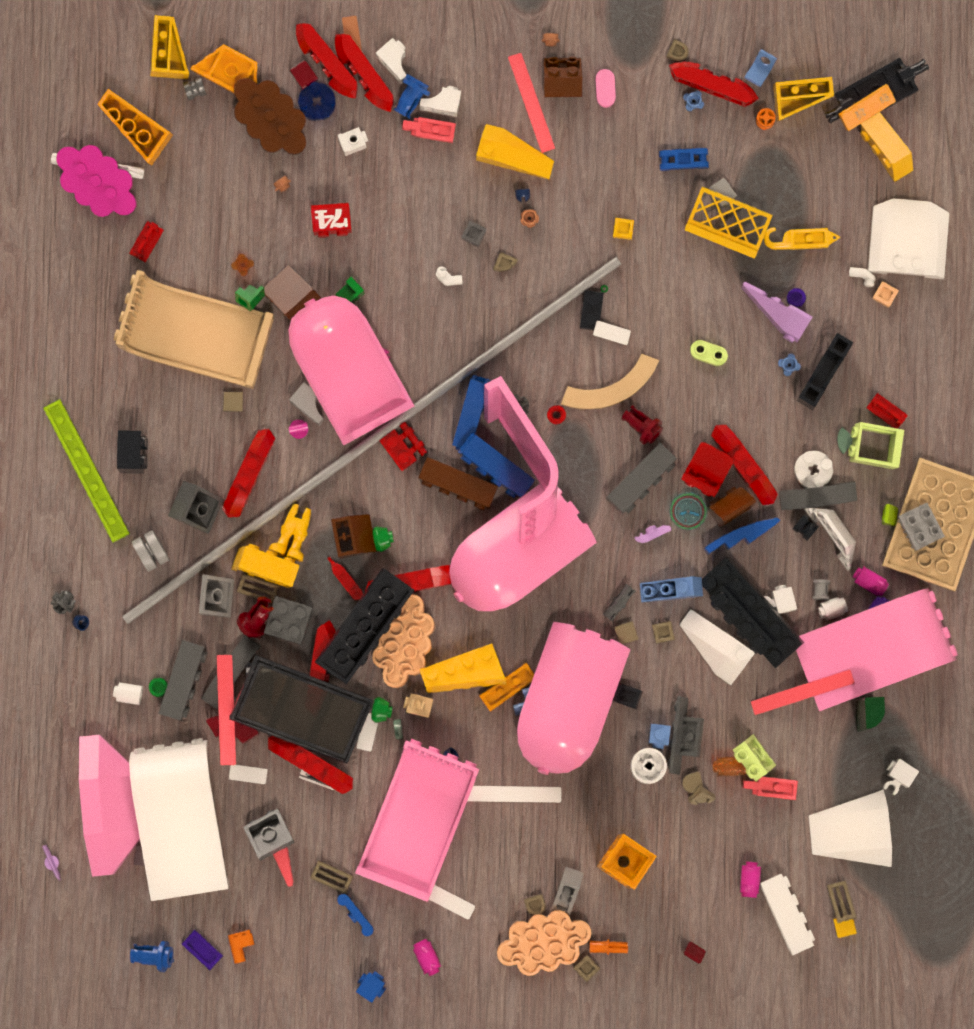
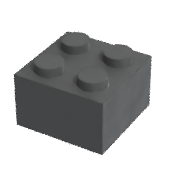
M275 596L272 605L274 609L270 612L264 634L302 646L313 607Z

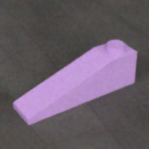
M744 282L741 289L778 331L784 335L783 338L792 343L793 341L798 342L812 316L791 304L786 307L781 302V299L777 297L768 298V294L765 291Z

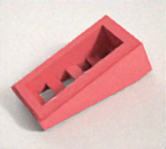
M286 847L273 854L287 886L291 887L294 881L289 852Z

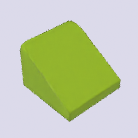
M891 504L884 506L882 525L896 526L898 507Z

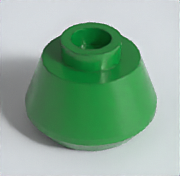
M376 526L372 530L376 551L383 552L390 548L391 543L394 542L392 531L388 532V528Z
M381 697L375 698L371 720L374 723L387 721V718H391L393 707L389 706L390 702Z

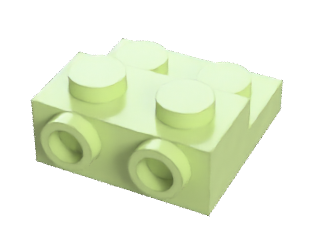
M754 734L733 749L734 757L739 763L744 765L747 775L754 779L755 782L776 766Z

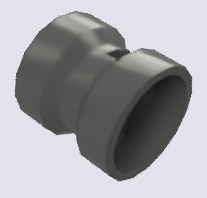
M201 77L195 78L192 82H183L188 100H192L198 95H207Z

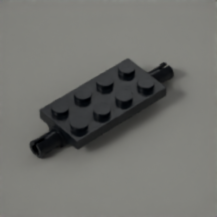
M898 58L835 93L834 97L839 106L825 113L826 118H829L828 122L831 124L840 118L839 113L885 84L889 86L896 102L882 111L918 92L919 89L914 79L915 76L929 70L928 64H925L926 60L922 59L912 66H906L901 58Z

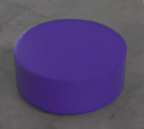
M799 288L791 289L786 296L788 305L790 306L791 304L797 308L801 307L806 300L804 291Z

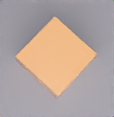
M882 281L872 299L889 308L899 290Z

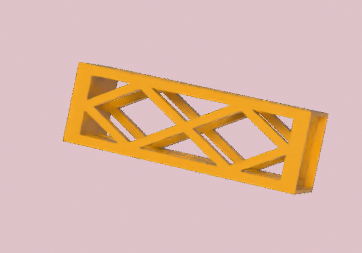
M619 834L597 867L628 889L635 890L657 856L625 834ZM621 856L628 857L629 864L627 867L619 866L618 859Z

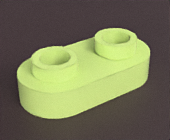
M703 340L695 341L690 348L691 356L694 359L714 366L723 365L728 358L727 351L723 347ZM701 346L704 351L699 353L697 347ZM715 353H721L722 357L717 359Z

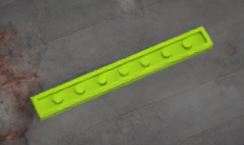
M59 399L47 405L43 409L112 543L130 535L62 401Z

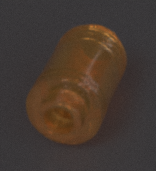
M734 756L717 757L716 761H713V772L717 773V776H741L746 773L744 765L739 763Z

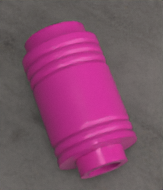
M865 566L862 569L858 567L853 575V578H855L854 583L875 596H882L889 586L886 579Z
M746 862V865H742L740 881L742 897L757 898V894H759L761 867H757L758 863Z
M424 939L414 944L413 952L424 975L428 973L429 976L440 972L441 963L431 942Z

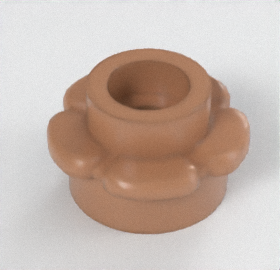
M555 33L543 34V39L541 40L545 43V46L554 47L556 43L560 42L558 34Z
M284 176L273 184L276 188L275 191L280 190L282 193L290 188L289 183L291 180Z
M524 210L521 213L522 218L520 221L522 225L532 228L538 223L539 216L535 210Z

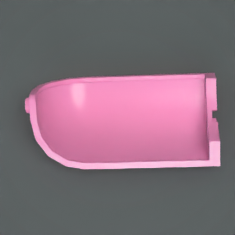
M338 296L324 297L317 301L313 298L304 303L305 308L298 311L291 319L288 330L290 346L296 361L343 445L414 407L412 400L370 324L357 306L347 299Z
M540 484L469 535L458 546L451 560L449 571L451 583L455 591L453 594L458 602H463L477 611H496L507 608L529 594L597 543L587 523H582L578 518L577 514L580 512L571 501L567 503L564 500L563 492L559 488L557 491V508L554 520L547 530L537 536L533 542L521 545L517 539L519 537L517 530L520 529L518 527V522L520 521L518 519V514L520 513L518 508L536 499L544 492Z
M553 622L521 710L517 727L518 744L521 752L531 765L538 768L537 771L545 775L549 773H569L580 767L591 756L606 721L630 652L629 648L613 639H610V641L601 639V634L586 629V632L577 630L574 625Z

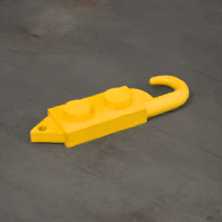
M774 227L766 230L763 238L765 245L770 249L799 250L828 248L830 244L840 239V236L828 231V228L795 229L786 231L782 242H771L769 235L771 232L776 231Z

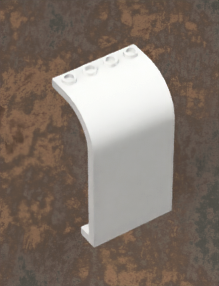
M201 738L191 740V743L185 744L182 741L172 743V746L166 747L164 745L153 746V749L147 750L145 748H137L130 754L131 789L151 901L225 890L229 887L210 782L208 741H203Z

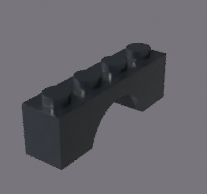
M839 333L835 335L796 400L797 402L812 411L814 410L854 342Z

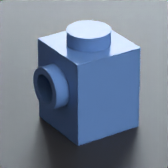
M650 724L648 744H652V748L664 749V746H668L671 726Z

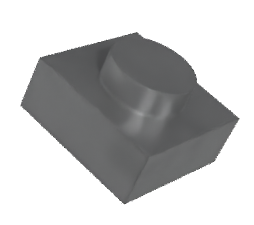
M469 221L461 239L479 247L487 229Z

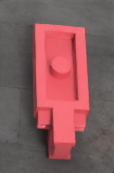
M419 117L414 118L413 121L403 120L402 130L410 131L411 135L415 137L453 143L456 124Z
M761 777L756 782L755 780H744L743 788L752 789V794L757 796L796 800L798 781Z

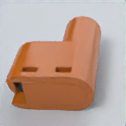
M250 930L228 935L234 964L246 961L243 947L255 945Z

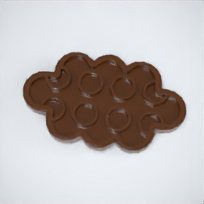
M249 78L237 81L234 87V96L239 102L235 106L234 117L240 124L246 125L249 137L260 140V145L266 152L276 153L283 149L290 155L300 154L306 146V138L301 132L305 127L306 118L302 111L294 108L292 98L289 95L280 94L278 85L270 80L263 81L258 85Z

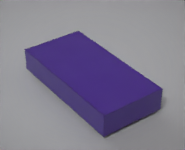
M196 930L182 943L208 970H211L223 957Z

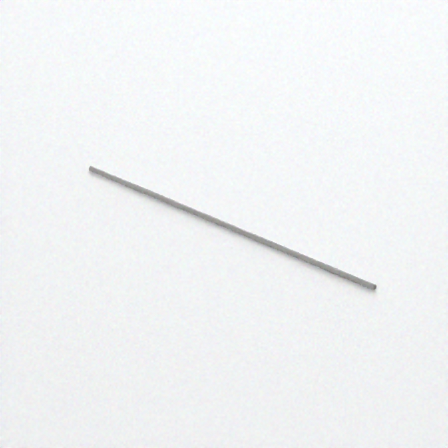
M615 257L414 403L413 408L392 419L122 616L127 624L132 622L368 450L387 434L398 428L402 423L409 420L621 265L618 258Z

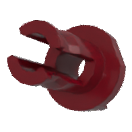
M634 405L631 406L630 412L626 410L621 418L622 421H626L632 429L641 435L639 441L643 445L648 442L650 444L653 443L663 430L662 420L659 418L652 420L643 412L637 410Z
M258 597L257 603L252 606L249 612H243L238 616L237 625L244 635L258 638L259 640L264 635L265 621L269 617V613L274 609L273 607L267 608L271 603L270 599Z

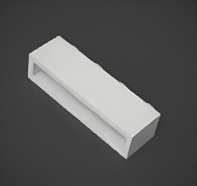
M778 874L760 882L762 892L790 954L795 955L814 946L812 941H815L811 930L807 931L804 924L807 923L803 912L799 913L796 907L799 905L795 894L791 895L788 889L791 887L788 878Z

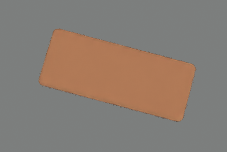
M357 16L343 17L344 34L350 35L360 50H362Z

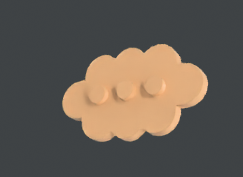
M412 594L401 608V614L391 622L389 631L381 636L378 646L372 653L374 664L384 669V682L392 688L403 687L409 675L416 676L421 674L420 669L426 667L425 655L432 648L429 636L434 632L435 622L430 615L424 613L425 604L420 596Z
M554 910L547 917L542 914H535L528 922L517 921L511 925L509 939L503 941L498 946L497 957L503 965H517L519 971L527 976L535 975L541 969L548 972L554 971L560 963L568 965L578 959L580 954L579 946L589 941L591 929L583 920L571 921L569 915L562 910Z

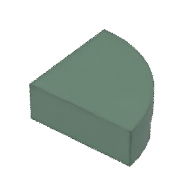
M842 427L838 432L837 444L840 452L844 454L852 445L853 438Z
M401 719L394 720L395 738L397 740L403 739Z

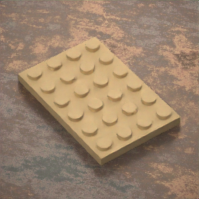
M919 458L899 516L928 503L945 537L915 551L914 548H911L909 538H906L908 536L907 533H903L905 529L898 523V519L882 566L955 592L974 538V477Z

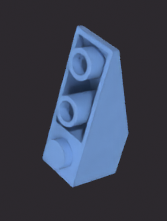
M691 576L640 583L641 602L702 597V577Z

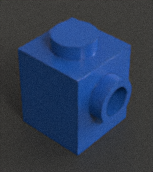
M376 971L373 974L369 972L367 975L363 973L357 982L360 986L356 992L372 1003L376 996L380 998L386 990L383 987L385 984L383 981L384 977Z

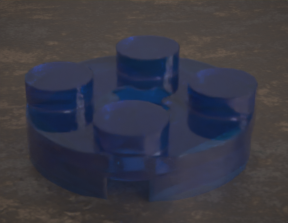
M313 82L300 92L298 105L305 118L311 121L326 120L335 111L336 98L331 88L327 85ZM320 98L322 104L320 106H313V99Z

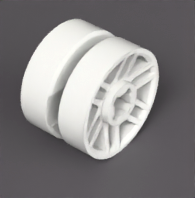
M645 748L633 756L630 769L637 781L644 784H652L659 781L665 775L667 763L660 751L653 748ZM647 762H649L650 764H652V767H651L650 770H648L647 768H645V764H646Z

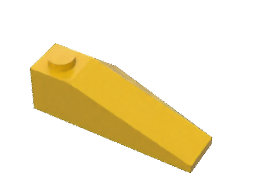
M488 124L485 125L476 161L550 179L554 164L552 159L506 129Z

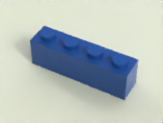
M470 434L458 451L462 455L461 460L468 465L474 464L477 467L475 469L483 476L487 474L492 478L490 481L498 487L503 486L507 489L505 493L512 498L524 496L535 481L534 478L475 434Z

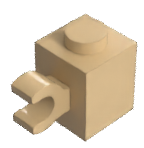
M411 693L410 697H406L403 708L407 709L406 713L429 719L433 699Z

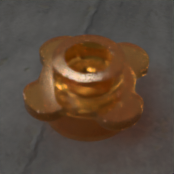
M239 254L235 262L231 264L232 269L240 272L241 276H246L248 270L254 266L253 260H248L244 254Z

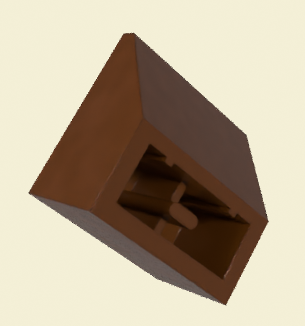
M544 58V97H582L583 77L581 58Z
M370 514L331 519L339 559L377 552L373 539Z

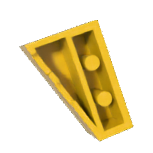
M155 15L153 20L150 76L188 80L189 71L174 17Z
M832 77L774 83L776 121L778 122L833 97Z
M880 112L861 123V137L865 142L869 143L873 153L879 158L894 182L913 171L912 152Z
M253 544L238 548L231 570L237 571L238 569L248 573L249 576H257L283 587L290 588L293 586L300 566L295 564L294 559L284 557V559L279 558L277 553L269 550L266 552L260 551V547Z

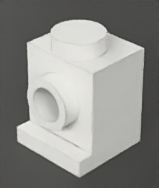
M359 127L338 135V140L345 156L366 148L365 142L368 139L365 131H360ZM356 137L357 141L351 142L350 138Z

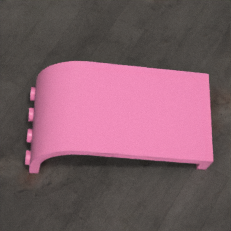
M500 376L484 385V419L488 424L496 419L500 421L544 489V492L539 497L518 508L520 512L518 514V519L520 520L518 527L520 529L517 530L519 535L517 539L522 545L533 542L537 536L547 530L554 520L557 508L558 467L550 450Z
M927 588L905 595L799 636L804 641V644L796 652L808 683L847 670H851L855 682L854 684L814 696L819 711L956 660L955 656H958L957 650L949 642L948 638L951 636L948 628L942 624L941 620L944 618L941 610L935 606L934 602L937 600L933 591Z
M411 739L410 742H405L398 767L355 873L428 902L479 769L476 768L477 764L466 760L464 764L457 761L459 758L449 753L447 756L439 754V749L429 746V749L421 747V742Z

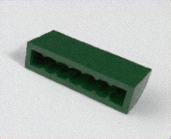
M866 697L855 701L857 732L871 729L882 721L885 714L884 697Z

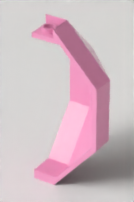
M101 735L79 737V789L83 833L92 877L114 875L140 842L131 789L129 761Z

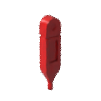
M328 557L327 559L331 564L335 577L354 600H360L363 595L362 590L342 565Z

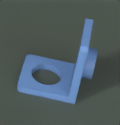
M761 49L744 78L761 87L777 58ZM761 57H767L770 60V64L763 63Z

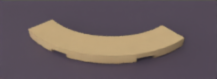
M641 354L634 368L624 378L605 388L582 390L568 386L561 405L584 410L602 409L616 405L634 395L645 385L655 371L659 360Z

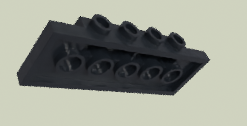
M728 556L702 578V586L711 595L709 598L712 600L710 602L712 607L717 611L721 610L726 623L729 625L733 624L737 628V635L750 643V650L755 654H763L774 668H777L804 644V641Z
M382 568L315 663L347 684L360 665L363 666L366 663L368 654L378 646L381 636L389 631L390 624L394 618L399 617L402 612L401 608L412 595L414 589Z

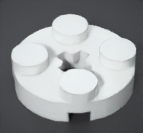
M805 452L797 459L794 466L797 481L805 488L826 485L833 474L832 461L822 452ZM813 465H816L819 472L811 475V471L808 468L809 466L813 467Z

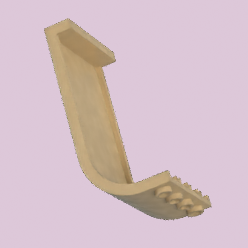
M137 270L136 275H132L130 281L132 289L125 298L127 306L125 311L121 312L119 322H121L120 330L117 329L114 335L115 344L120 349L150 361L254 389L274 321L273 313H263L256 310L250 312L242 306L173 288L150 279L143 271Z

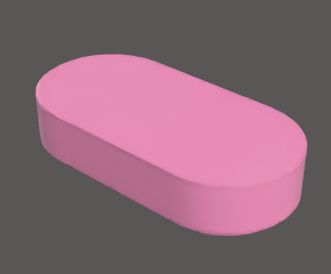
M603 69L596 75V99L601 107L608 108L614 104L616 98L615 77L610 70Z

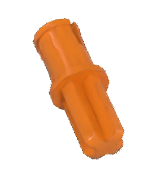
M607 939V941L590 940V953H607V955L609 953H628V943L610 942V939Z

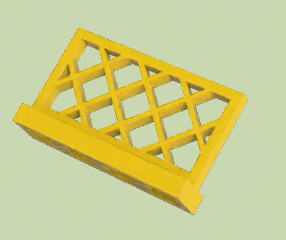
M702 186L684 230L755 259L773 215ZM704 192L712 195L713 203L704 206L701 199ZM725 200L730 203L732 209L722 213L718 203ZM716 205L719 215L709 218L706 208ZM740 208L747 209L749 217L739 220L736 210ZM703 210L707 220L699 222L693 218L696 212ZM733 212L737 222L727 225L723 215ZM762 215L767 217L764 225L757 227L753 217ZM721 217L725 227L720 229L714 228L711 220ZM751 219L755 229L745 232L741 222ZM739 224L742 234L738 236L731 235L729 227ZM756 231L759 237L757 244L749 242L746 235Z

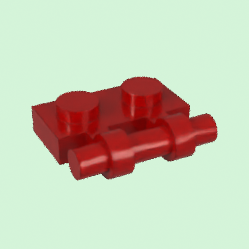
M406 422L399 426L403 431L402 434L398 435L394 429L379 440L401 472L417 461L413 455L418 451L422 457L428 453L424 448L425 444L422 440L419 441L414 434L413 428L409 427ZM407 437L413 444V447L410 449L403 441Z

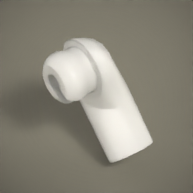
M445 267L437 269V279L444 285H462V275L451 276Z
M850 267V277L863 278L866 287L874 286L875 276L867 269Z

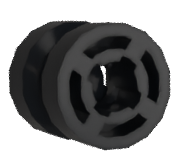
M804 514L792 529L796 533H801L802 538L808 541L819 526L816 523H811Z

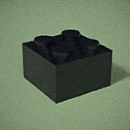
M118 430L117 470L120 473L144 474V469H147L148 459L144 453L145 450H148V438H146L142 431Z

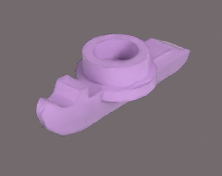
M655 525L650 526L645 530L646 534L640 533V536L635 537V540L640 543L648 542L671 531V527L666 525L658 528Z
M44 845L42 848L47 857L45 859V866L47 869L52 870L55 877L60 880V873L57 869L59 860L57 857L52 856L47 845Z

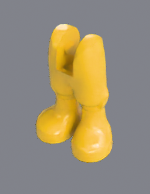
M294 504L284 524L281 526L280 539L277 543H272L268 550L284 557L290 537L294 535L292 545L286 557L303 562L304 554L301 552V545L308 535L307 530L311 518V509L306 508L302 519L296 518L299 505Z

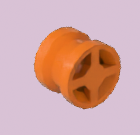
M769 108L761 109L756 117V125L762 130L770 129L776 119L774 111Z

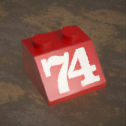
M349 203L311 205L314 236L318 235V238L329 237V234L347 236L348 233H352Z

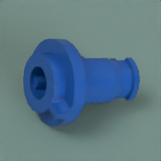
M407 74L402 81L407 86L399 99L397 107L393 110L410 119V114L417 107L423 94L429 97L431 93L427 91L428 85Z
M161 941L159 946H138L134 944V949L130 951V962L157 966L159 972H166L167 968H170L172 962H174L173 947H170L168 941Z

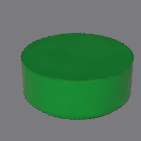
M154 678L149 683V691L155 697H163L168 683L162 678Z

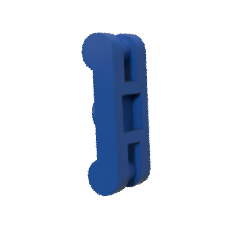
M695 148L659 151V158H661L660 171L709 168V162L706 158L708 149ZM694 156H699V161L694 162ZM669 157H674V163H669Z
M347 894L339 895L337 898L338 904L347 907L350 911L348 916L354 923L358 921L362 926V934L364 936L372 935L374 932L373 926Z

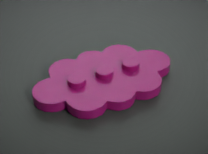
M94 145L84 146L80 151L74 147H64L59 150L56 161L58 166L64 171L60 177L61 187L69 193H74L75 199L79 204L90 205L91 211L100 217L108 216L113 211L119 215H129L135 210L137 201L130 192L133 186L132 175L124 169H119L118 163L114 158L103 157L102 151Z

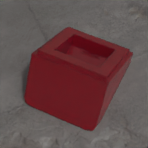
M305 60L290 70L293 78L302 89L318 80Z
M689 942L683 951V955L698 964H701L706 953L704 949L693 942Z

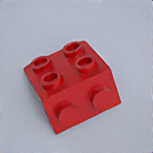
M701 442L681 480L690 487L700 489L704 495L715 497L734 463V458L706 442Z

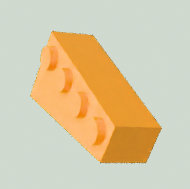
M109 89L98 103V106L118 127L121 133L130 141L146 162L152 166L173 134Z

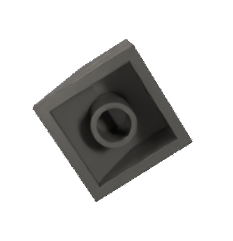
M183 481L168 516L209 534L224 499L195 484Z

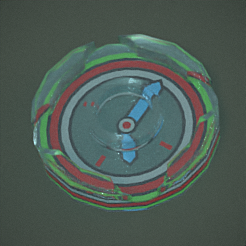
M685 492L673 499L669 515L676 527L690 531L697 529L704 523L708 509L701 496L696 493Z

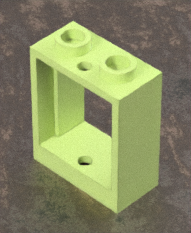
M863 422L856 423L851 430L853 441L848 450L850 462L888 469L899 468L904 430ZM862 430L890 435L887 462L858 457Z

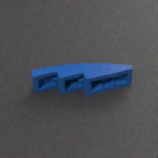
M773 518L740 527L706 546L704 550L709 555L723 544L729 550L743 539L749 545L778 524L780 519Z

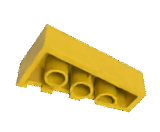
M492 643L420 669L427 693L452 691L453 689L461 688L470 689L471 687L478 686L488 687L496 684L506 685V680Z

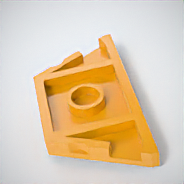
M224 44L212 54L207 55L199 63L194 64L190 69L234 93L235 84L240 79L249 78L257 83V62Z

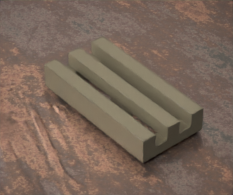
M243 574L237 593L256 599L263 597L242 590L244 586L271 595L270 600L271 604H273L280 586ZM245 579L274 588V591L245 583Z
M318 860L310 878L346 894L354 876ZM323 866L333 872H336L344 877H347L348 880L346 882L338 877H335L325 871L320 870L319 867ZM316 874L324 875L345 885L344 889L317 877Z
M846 880L827 885L837 924L856 919ZM840 886H843L851 915H847ZM832 888L836 890L843 917H840Z

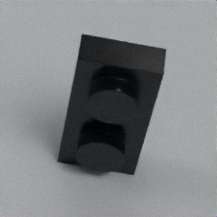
M585 290L580 329L594 331L596 322L600 321L604 293Z

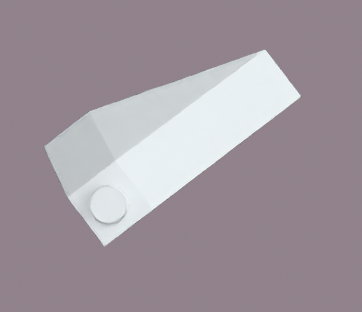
M691 609L680 623V627L698 649L714 674L729 685H732L755 654L738 640Z

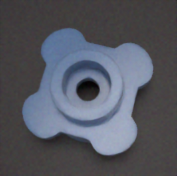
M700 91L684 94L683 99L686 101L687 111L704 107Z
M788 354L785 359L778 361V366L782 367L785 376H790L792 372L799 371L801 368L793 354Z

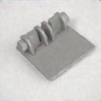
M928 503L898 516V523L905 529L903 533H907L908 536L906 538H909L911 548H914L915 551L945 537Z

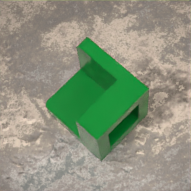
M350 277L346 281V285L336 293V296L345 298L354 304L365 293L362 287Z
M249 285L245 290L239 287L235 292V300L251 312L265 297L264 287L260 286L256 289Z

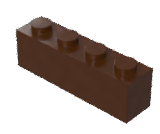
M429 457L426 458L418 480L422 481L421 485L427 488L432 486L439 488L438 492L447 496L451 493L457 496L456 499L463 503H467V501L475 503L474 507L483 511L485 508L490 509L498 490V486Z

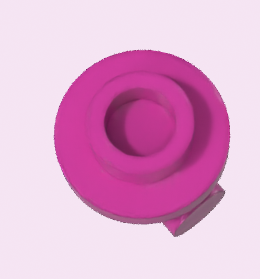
M295 420L288 427L290 434L296 439L304 438L309 430L307 423L303 420Z

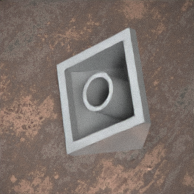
M202 575L200 615L231 617L234 579Z

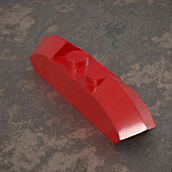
M297 24L296 37L304 55L312 53L310 57L316 64L320 63L322 65V72L328 79L332 78L328 84L335 91L346 97L356 99L358 85L354 77L311 24Z
M335 35V49L338 59L343 65L349 63L348 68L353 75L357 74L361 79L359 83L364 90L368 89L364 96L376 107L391 112L394 102L393 94L350 35Z
M678 62L669 65L674 81L743 107H747L759 100L754 90L738 78H735V81L732 82L726 76L721 75L718 77L713 75V72L708 69L700 70V64L693 62Z
M715 425L711 437L722 452L734 458L733 468L762 505L774 504L778 493L744 445L727 425Z
M270 429L259 430L247 451L222 508L227 517H240L276 439Z
M451 565L394 575L414 589V592L452 585L449 574ZM373 580L368 581V584H367V587H366L365 591H366L367 588L370 586V584L373 582Z
M330 620L317 628L310 670L311 676L329 682L330 674H327V670L319 666L315 661L336 633ZM308 684L305 706L313 717H316L327 691Z
M274 736L268 738V750L341 794H345L353 789V778L301 746Z

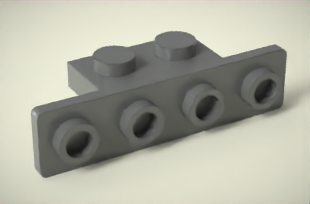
M682 696L677 697L674 705L676 714L675 720L672 723L671 758L668 760L669 773L680 775L682 756L700 757L704 719L687 717L688 698Z

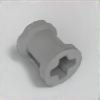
M814 579L815 592L812 599L830 600L828 596L830 580Z

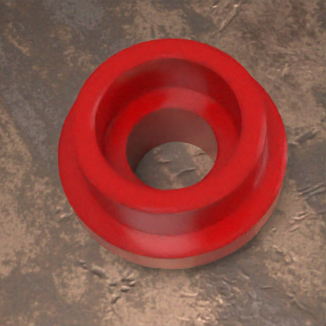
M554 405L548 409L547 418L552 424H561L566 418V412L563 407ZM559 412L560 417L554 418L553 413Z

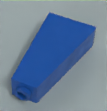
M473 375L470 380L452 444L456 446V450L462 447L470 434L476 435L484 409V385L492 381L490 379Z

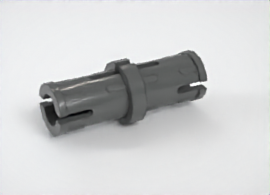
M625 584L617 597L612 599L613 602L603 615L613 622L622 608L626 607L625 604L636 591Z

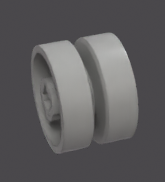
M153 530L144 534L146 543L141 537L131 541L148 572L157 568L154 559H157L160 565L169 561L163 546Z

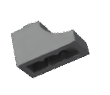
M303 382L289 401L320 426L324 422V418L317 411V397L310 384L307 385Z
M565 867L552 910H562L570 915L584 875L583 872Z

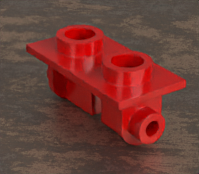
M147 221L129 254L146 263L164 230L158 227L156 223Z
M879 393L874 396L866 407L877 417L896 429L902 425L908 416Z

